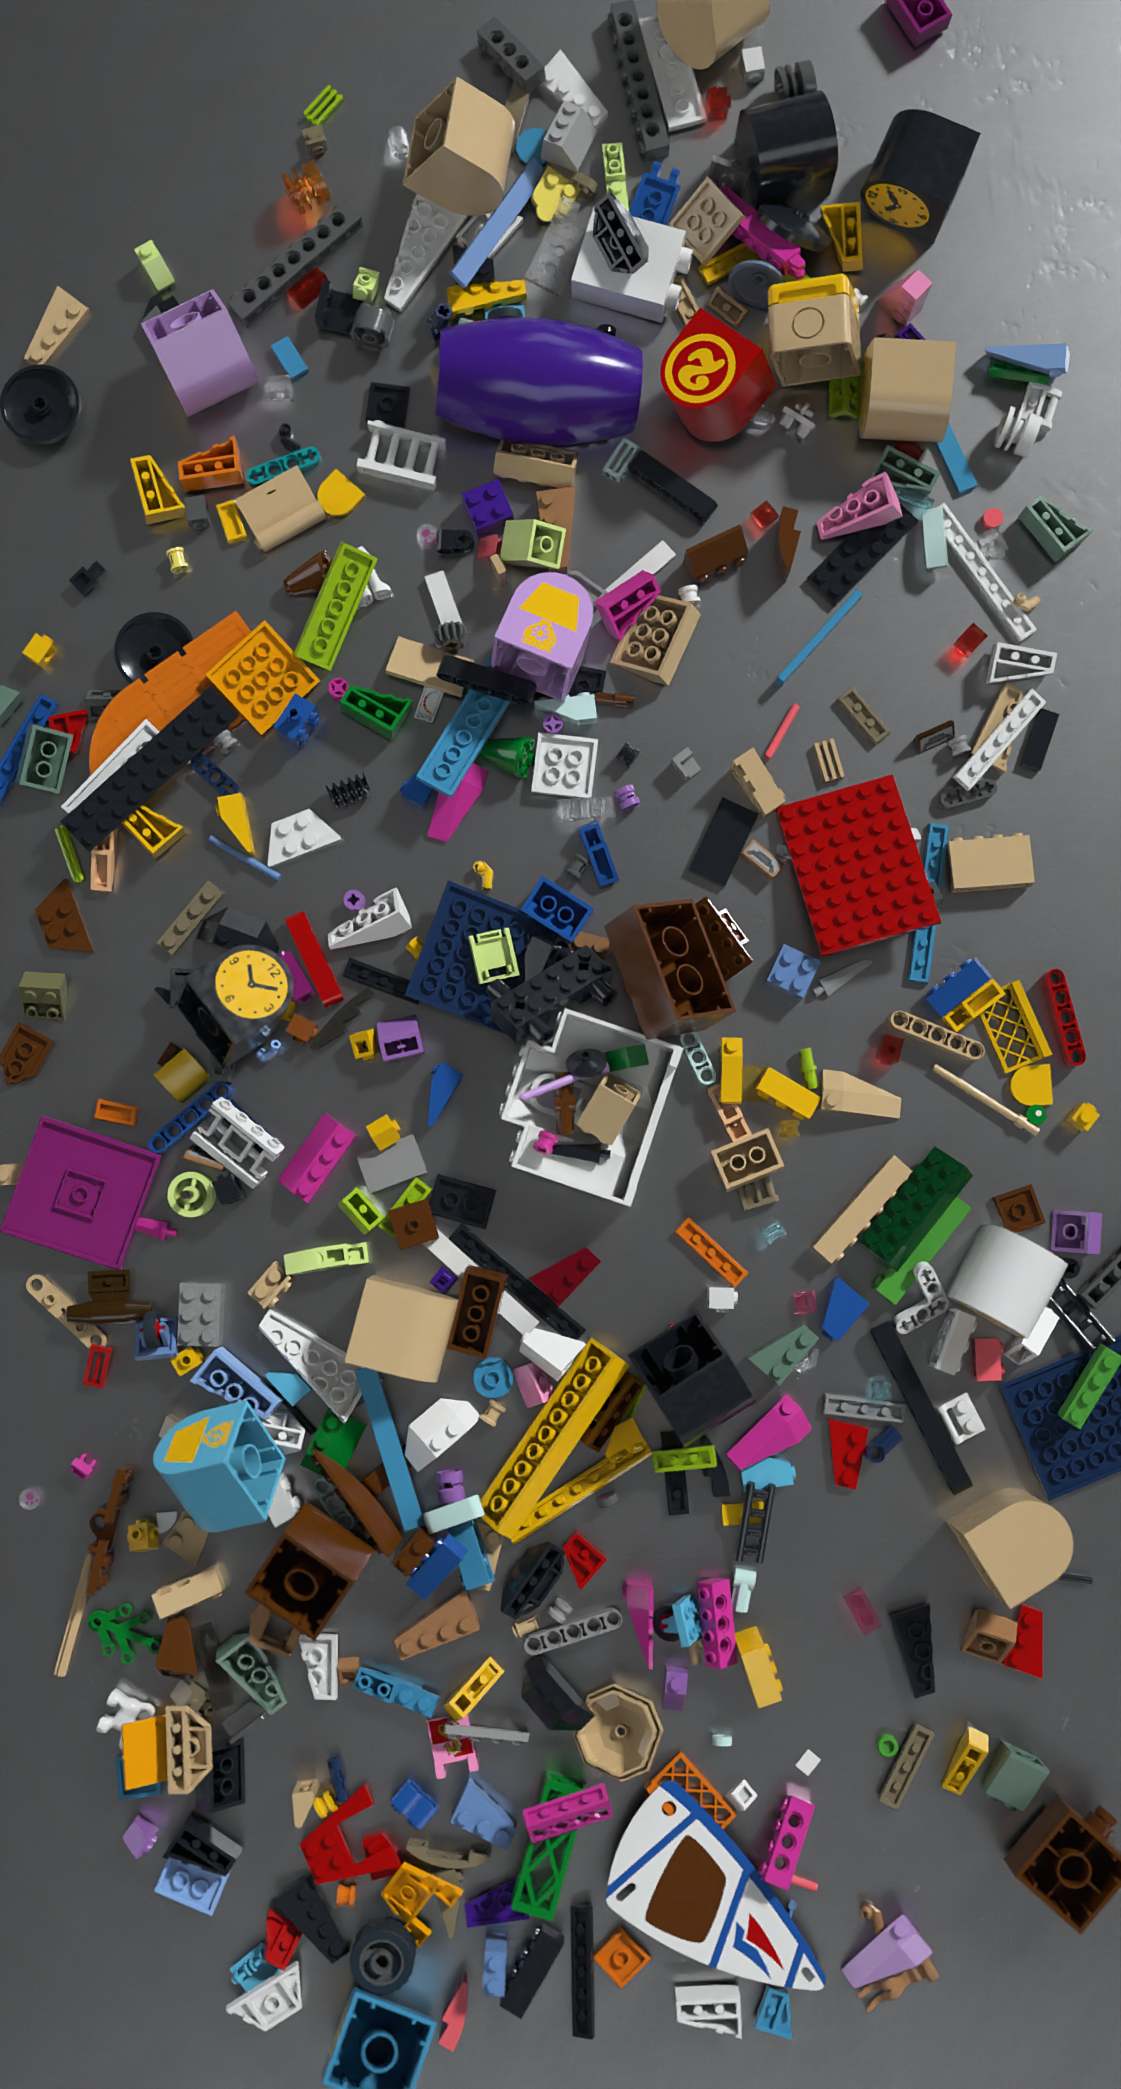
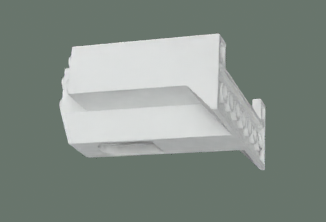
M565 1008L563 1013L559 1012L556 1026L559 1027L549 1042V1045L552 1047L546 1045L541 1047L531 1040H528L527 1044L522 1043L519 1056L522 1058L520 1064H515L512 1073L513 1077H515L514 1082H509L505 1093L508 1097L507 1102H502L499 1111L503 1121L524 1128L523 1131L519 1130L516 1142L519 1145L517 1151L512 1150L509 1162H512L513 1168L631 1207L683 1048L658 1039L646 1040L643 1034ZM645 1044L649 1065L609 1072L611 1075L642 1092L641 1097L612 1146L600 1142L596 1136L583 1132L576 1125L606 1074L602 1076L595 1075L574 1082V1087L582 1090L575 1108V1134L557 1135L555 1110L538 1104L536 1097L526 1101L519 1100L521 1093L537 1088L542 1081L546 1079L555 1080V1073L568 1072L566 1060L572 1053L578 1050L596 1049L605 1055V1052ZM586 1099L584 1110H579L582 1100ZM540 1131H547L558 1138L556 1145L601 1143V1149L611 1150L610 1158H600V1162L597 1164L553 1154L544 1155L533 1148V1144L535 1141H538Z

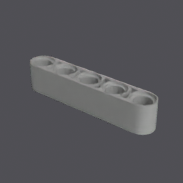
M611 1606L566 1620L563 1624L557 1623L532 1631L525 1636L524 1649L530 1655H537L615 1630L622 1624L621 1611L617 1607ZM614 1613L619 1618L616 1622H609L607 1620L608 1615ZM590 1620H596L599 1625L595 1629H591L587 1623ZM575 1626L579 1629V1632L571 1635L567 1630L569 1627ZM554 1632L559 1635V1638L556 1641H550L548 1635ZM536 1639L539 1645L532 1648L528 1645V1641Z

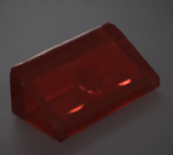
M315 267L287 290L286 293L303 310L319 297L322 281H329L325 273Z

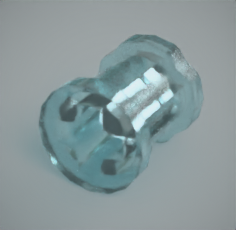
M778 1219L769 1227L760 1229L761 1234L769 1245L778 1237L787 1235Z

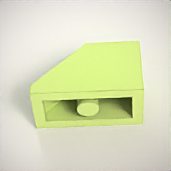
M152 240L134 249L141 265L159 293L176 284Z

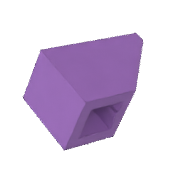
M140 1814L137 1815L122 1837L137 1860L142 1853L147 1855L158 1838L155 1834L159 1829Z

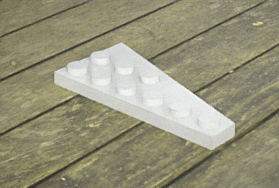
M416 194L400 244L399 254L396 257L395 267L384 297V301L402 312L468 220V216L445 210L421 195Z

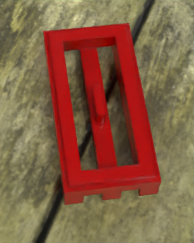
M92 1343L83 1385L103 1389L112 1347L106 1348L103 1345L97 1346ZM99 1351L93 1379L89 1381L94 1353ZM104 1352L106 1353V1357L104 1361L100 1383H98L97 1377L100 1369L102 1355Z

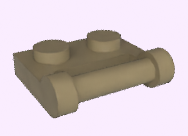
M770 1175L762 1178L767 1198L762 1199L757 1180L737 1188L744 1211L779 1201Z

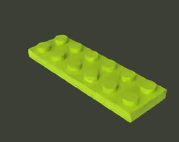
M340 541L293 655L331 671L378 558Z

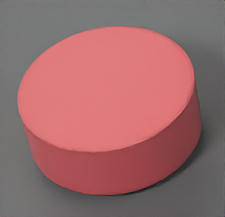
M997 508L988 509L982 517L983 525L988 529H997L1003 522V513Z

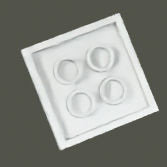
M538 732L531 793L591 800L598 739Z

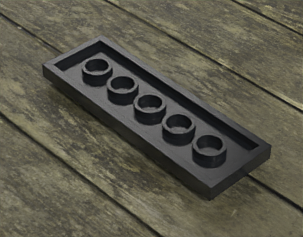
M901 503L902 517L884 525L850 533L807 577V580L835 606L918 523L919 520Z

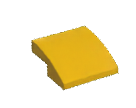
M184 1047L153 1075L182 1103L208 1081L209 1073Z

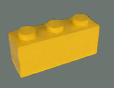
M770 1067L765 1068L754 1087L758 1091L757 1095L766 1100L771 1098L776 1101L774 1105L783 1110L788 1108L793 1111L792 1115L800 1120L804 1118L810 1119L821 1100L820 1096Z

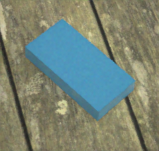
M288 336L271 345L272 350L291 381L308 372L307 366Z

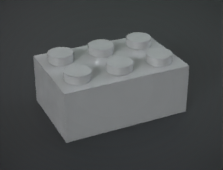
M180 1283L178 1346L219 1347L223 1345L225 1283Z

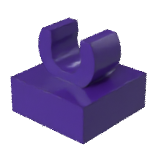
M442 1266L429 1283L446 1295L458 1278Z

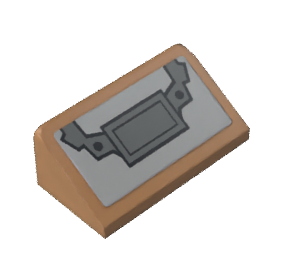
M754 839L741 853L742 857L770 880L784 866L780 860Z
M191 1145L184 1154L183 1158L185 1160L220 1171L226 1170L225 1166L199 1146Z

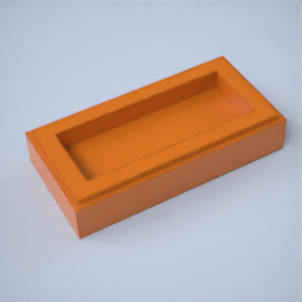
M98 1099L94 1119L135 1127L139 1107Z

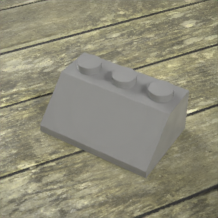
M567 101L562 103L543 139L540 159L576 173L578 172L598 132L582 107Z

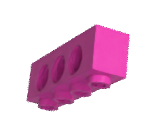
M713 1577L697 1582L705 1665L709 1668L723 1669L738 1664L729 1579Z
M787 1795V1798L783 1799L780 1806L782 1811L780 1820H776L773 1828L775 1832L773 1841H769L766 1853H768L766 1862L763 1861L760 1867L759 1874H761V1880L784 1890H789L816 1805L791 1795ZM792 1814L797 1817V1823L793 1827L788 1822ZM785 1835L790 1838V1844L786 1848L783 1847L781 1842ZM780 1856L783 1859V1866L777 1869L775 1867V1859Z

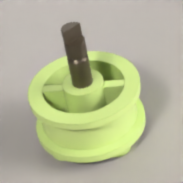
M185 1172L178 1175L171 1182L168 1188V1201L171 1208L177 1214L184 1217H199L211 1210L216 1201V1192L212 1185V1180L206 1175L198 1172Z

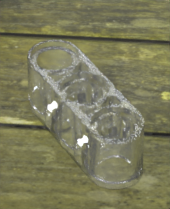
M612 796L571 798L556 801L558 822L616 818L615 799Z

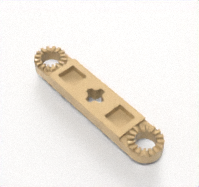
M37 1274L29 1277L26 1282L27 1291L85 1346L90 1349L92 1337L99 1335L102 1338L101 1345L106 1347L108 1343L107 1335L97 1325L67 1322V1317H63V1308L67 1309V1306L75 1304L43 1275ZM35 1279H39L42 1282V1288L39 1291L32 1287Z

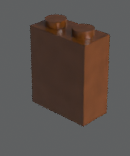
M425 1525L417 1527L396 1552L391 1564L408 1577L435 1545L437 1535L435 1533L429 1534Z

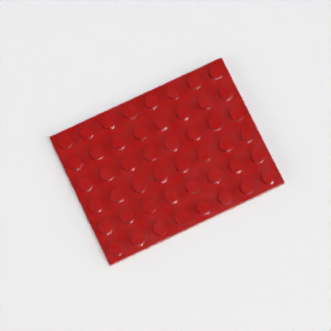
M893 774L786 804L776 809L822 957L941 924V918Z

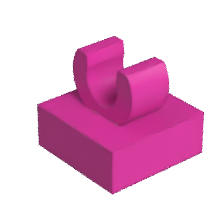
M83 1454L80 1460L76 1457L69 1471L85 1482L90 1478L96 1463L93 1460L91 1464H85L84 1460L87 1454Z

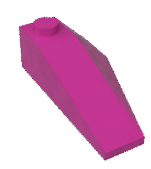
M473 763L452 798L440 792L438 793L427 837L444 842L449 840L461 820L483 792L489 771Z
M786 1394L725 1456L739 1470H743L773 1454L775 1455L788 1447L798 1444L812 1428L802 1409Z
M626 1580V1586H622V1599H626L648 1669H653L651 1580Z

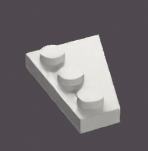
M301 1633L298 1642L301 1646L303 1661L305 1660L307 1666V1675L314 1698L336 1700L338 1693V1634H319L314 1642Z

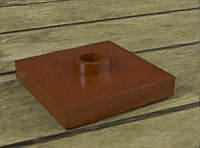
M427 1198L388 1210L400 1250L439 1238Z

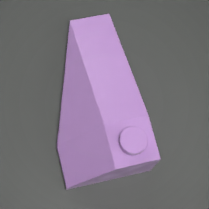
M902 1914L844 1966L841 1971L855 1989L917 1967L933 1951L908 1917Z

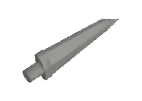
M860 960L819 978L820 985L812 990L813 994L817 997L825 993L829 997L875 960Z

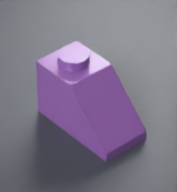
M666 1666L662 1709L683 1711L687 1690V1668Z

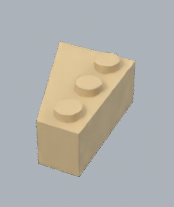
M754 747L733 760L730 771L763 819L784 805L786 802L784 799L786 798L785 794L780 788H777L772 775L767 771Z

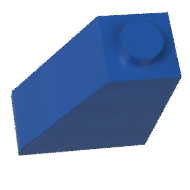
M837 1276L832 1280L820 1328L824 1330L821 1334L829 1341L834 1339L838 1342L870 1304Z

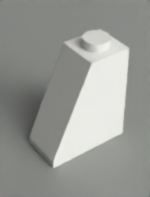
M1046 1307L1029 1339L1015 1336L1003 1355L1018 1366L1039 1356L1060 1317L1055 1315L1050 1308Z
M534 1328L530 1334L527 1332L521 1338L520 1343L522 1344L519 1352L555 1380L559 1381L573 1365L586 1344L582 1341Z

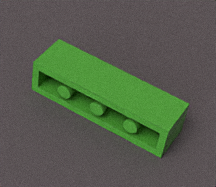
M1100 1343L1057 1414L1062 1419L1081 1429L1121 1364V1355Z

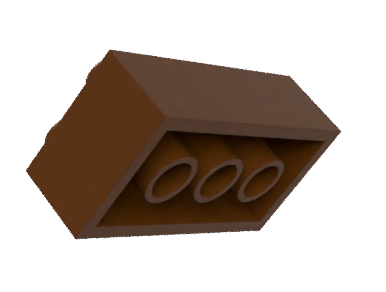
M468 1265L465 1268L458 1296L459 1301L446 1349L484 1359L488 1357L507 1283V1274Z

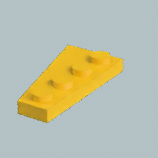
M525 280L475 283L467 285L465 288H462L460 285L448 286V306H451L453 311L450 319L456 318V314L463 312L465 315L473 314V310L484 308V310L492 309L498 303L503 306L527 300Z

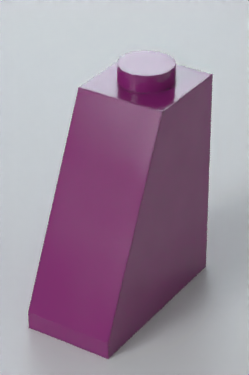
M291 951L279 953L278 956L287 964L293 977L294 991L292 997L294 1001L301 1005L316 996V991Z

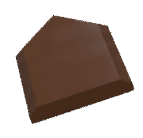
M18 1022L0 1054V1064L3 1068L6 1085L35 1077L54 1040Z

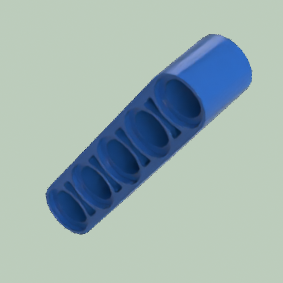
M217 1082L149 1139V1149L159 1154L167 1152L212 1114L209 1112V1109L204 1110L202 1108V1102L205 1099H209L212 1105L213 1102L220 1098L217 1091L221 1086H225L227 1089V1093L223 1098L229 1100L233 1094L232 1087L225 1082ZM190 1112L195 1114V1120L192 1123H188L186 1120V1116ZM177 1125L180 1131L177 1136L173 1137L171 1135V1128ZM158 1139H162L164 1142L163 1148L160 1150L155 1147V1142Z

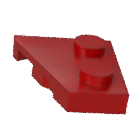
M86 709L48 717L50 729L73 735L69 755L78 753L88 717Z
M577 1531L562 1546L578 1588L582 1590L607 1561V1557Z
M383 1831L362 1837L366 1858L392 1845ZM393 1845L401 1864L406 1862L405 1859L400 1855V1851L395 1845ZM402 1865L370 1873L371 1880L374 1881L393 1876Z

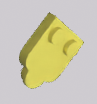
M550 166L545 169L531 195L532 204L536 207L537 217L544 222H549L552 219L555 221L562 220L568 214L581 190Z

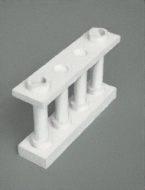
M368 420V429L373 435L367 458H358L356 465L358 473L435 491L437 481L432 472L438 449L446 450V439L438 434L427 435L386 425L379 420H374V422ZM381 435L392 437L387 459L383 464L377 463L374 460ZM400 439L411 442L406 465L403 468L393 465ZM419 444L430 446L425 471L422 473L413 470Z

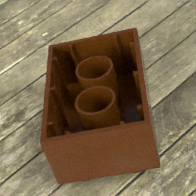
M693 899L633 905L604 926L609 939L610 950L617 960L623 976L624 987L630 995L638 1016V1025L643 1031L646 1040L703 1031L736 1012Z

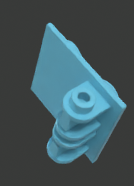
M264 1942L260 1943L229 1968L234 1975L232 1977L233 1983L235 1985L241 1984L246 1992L281 1971L279 1968L264 1961Z

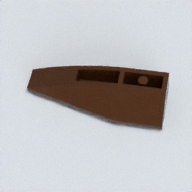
M315 1447L310 1448L313 1453L310 1458L317 1467L322 1466L325 1471L322 1475L329 1484L331 1482L334 1483L336 1489L333 1491L340 1500L345 1499L348 1504L345 1508L352 1517L354 1515L357 1516L359 1522L356 1524L366 1537L369 1538L368 1541L372 1547L376 1549L379 1555L383 1553L387 1558L391 1556L403 1537L382 1506L348 1470Z

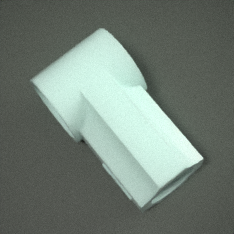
M740 1568L734 1569L732 1578L733 1590L731 1594L732 1610L747 1613L751 1590L754 1589L756 1581L755 1571Z

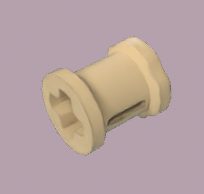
M491 1399L489 1401L490 1405L485 1413L481 1414L480 1418L495 1427L497 1419L502 1412L506 1411V1408Z

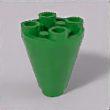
M528 737L488 739L478 756L517 777L526 778L529 766H533L535 762V754L532 753L534 739Z

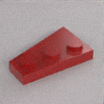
M828 1419L834 1484L856 1490L869 1428Z
M1021 1604L1015 1620L1017 1622L1016 1644L1002 1661V1664L1043 1679V1612Z

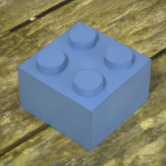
M783 944L765 980V984L802 1000L821 961Z

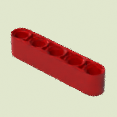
M301 911L285 918L286 924L325 1008L343 1001L342 992L305 912Z
M1052 969L1043 975L1042 984L1062 1058L1069 1067L1080 1066L1086 1060V1052L1066 978L1061 970ZM1051 974L1057 977L1056 984L1050 981L1049 977ZM1056 993L1062 996L1061 1004L1055 1000ZM1061 1013H1064V1014L1067 1015V1017H1068L1067 1023H1063V1022L1061 1021V1019H1060ZM1067 1032L1072 1034L1073 1041L1071 1043L1067 1042L1065 1039V1035ZM1072 1052L1078 1055L1076 1063L1071 1060Z

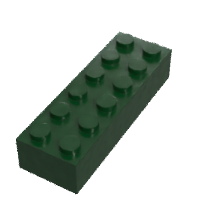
M934 1146L859 1243L869 1253L898 1272L973 1177L972 1173L965 1165Z

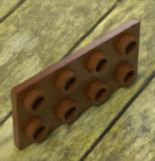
M705 896L695 906L726 983L753 963V959L743 947L749 940L726 908L718 912L709 898Z

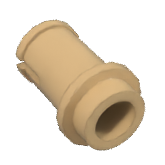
M535 1616L519 1624L516 1622L512 1626L516 1639L519 1637L522 1639L523 1635L539 1629Z

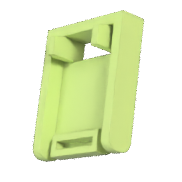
M504 928L505 937H502L501 929L476 934L477 943H475L473 935L468 936L479 984L520 975L509 928ZM506 966L507 974L495 977L489 976V969Z

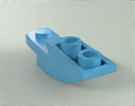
M363 1667L359 1668L353 1685L354 1689L390 1704L394 1702L429 1718L433 1717L440 1697L412 1682Z

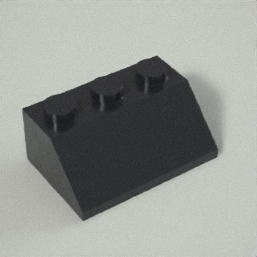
M239 1738L233 1744H230V1739L211 1740L212 1770L195 1787L196 1809L207 1813H214L245 1803L244 1739Z

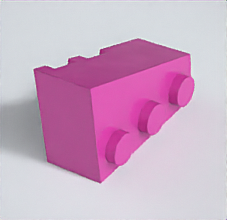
M642 570L596 600L594 603L610 636L621 641L624 637L623 634L630 626L637 622V617L642 611H646L661 593V590L654 575Z

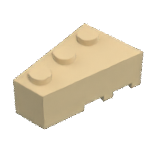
M215 1564L159 1587L151 1597L159 1618L162 1619L169 1615L178 1614L189 1606L192 1608L203 1603L202 1600L209 1597L212 1600L221 1596L226 1585L218 1564Z

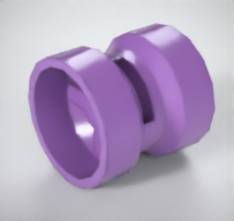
M632 784L621 787L614 792L616 798L620 801L622 811L632 809L640 804L638 797L634 795L635 790Z

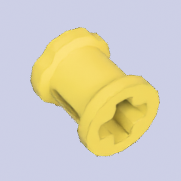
M175 547L166 551L167 557H169L171 562L170 570L172 573H182L189 568L188 564L185 563L182 547Z

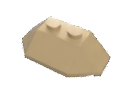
M166 1706L168 1794H189L212 1770L211 1725L188 1706Z

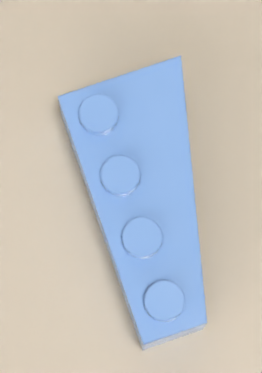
M223 1346L213 1351L190 1380V1382L224 1397L229 1402L237 1403L247 1400L256 1415L263 1419L270 1417L284 1400Z

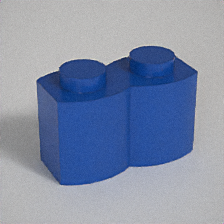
M409 1778L394 1793L390 1800L392 1809L398 1814H404L409 1825L420 1830L423 1829L439 1809L438 1804Z

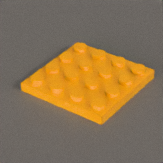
M265 620L205 674L261 736L277 722L295 693L303 698L320 682L299 657L293 655L294 651Z

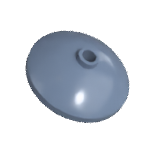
M748 260L737 264L731 270L728 278V286L732 295L745 306L760 310L768 309L767 293L769 287L773 284L786 282L778 269L767 262L759 260Z

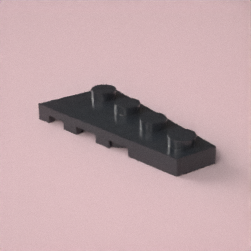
M927 1603L889 1615L915 1699L935 1693L930 1604Z
M308 1875L272 1899V1902L332 1964L350 1952Z

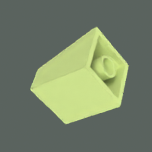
M535 519L507 520L500 560L501 562L516 566L559 569L566 529Z

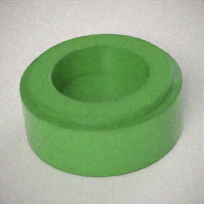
M884 1734L878 1738L876 1746L882 1756L892 1757L897 1753L898 1742L892 1735Z

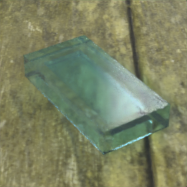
M900 487L895 489L899 501L924 510L931 509L934 500Z

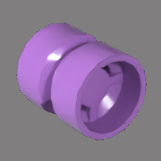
M449 1469L435 1473L437 1485L440 1486L438 1490L439 1503L458 1502L465 1499L464 1487L461 1486L463 1482L462 1469Z

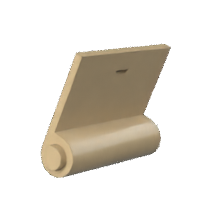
M297 465L235 499L256 537L253 541L259 551L263 550L264 553L327 518L322 506L316 500Z

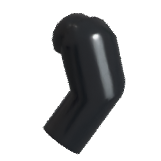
M287 423L282 424L279 429L281 444L294 452L300 450L301 443L292 438L291 426Z

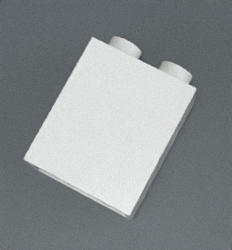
M593 207L571 279L572 299L663 323L666 310L676 311L679 305L682 286L675 285L678 272L688 274L691 265L693 249L685 247L686 231L633 217L649 247L648 262L634 274L614 272L610 270L593 238L595 216Z

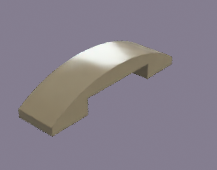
M515 81L512 84L505 104L506 109L511 113L515 122V132L510 154L512 157L515 153L516 142L519 137L518 134L527 103H529L532 91L528 94L523 88L520 89Z
M408 1838L406 1848L412 1855L426 1863L453 1869L475 1867L490 1861L491 1849L470 1847L469 1855L428 1850L429 1841Z

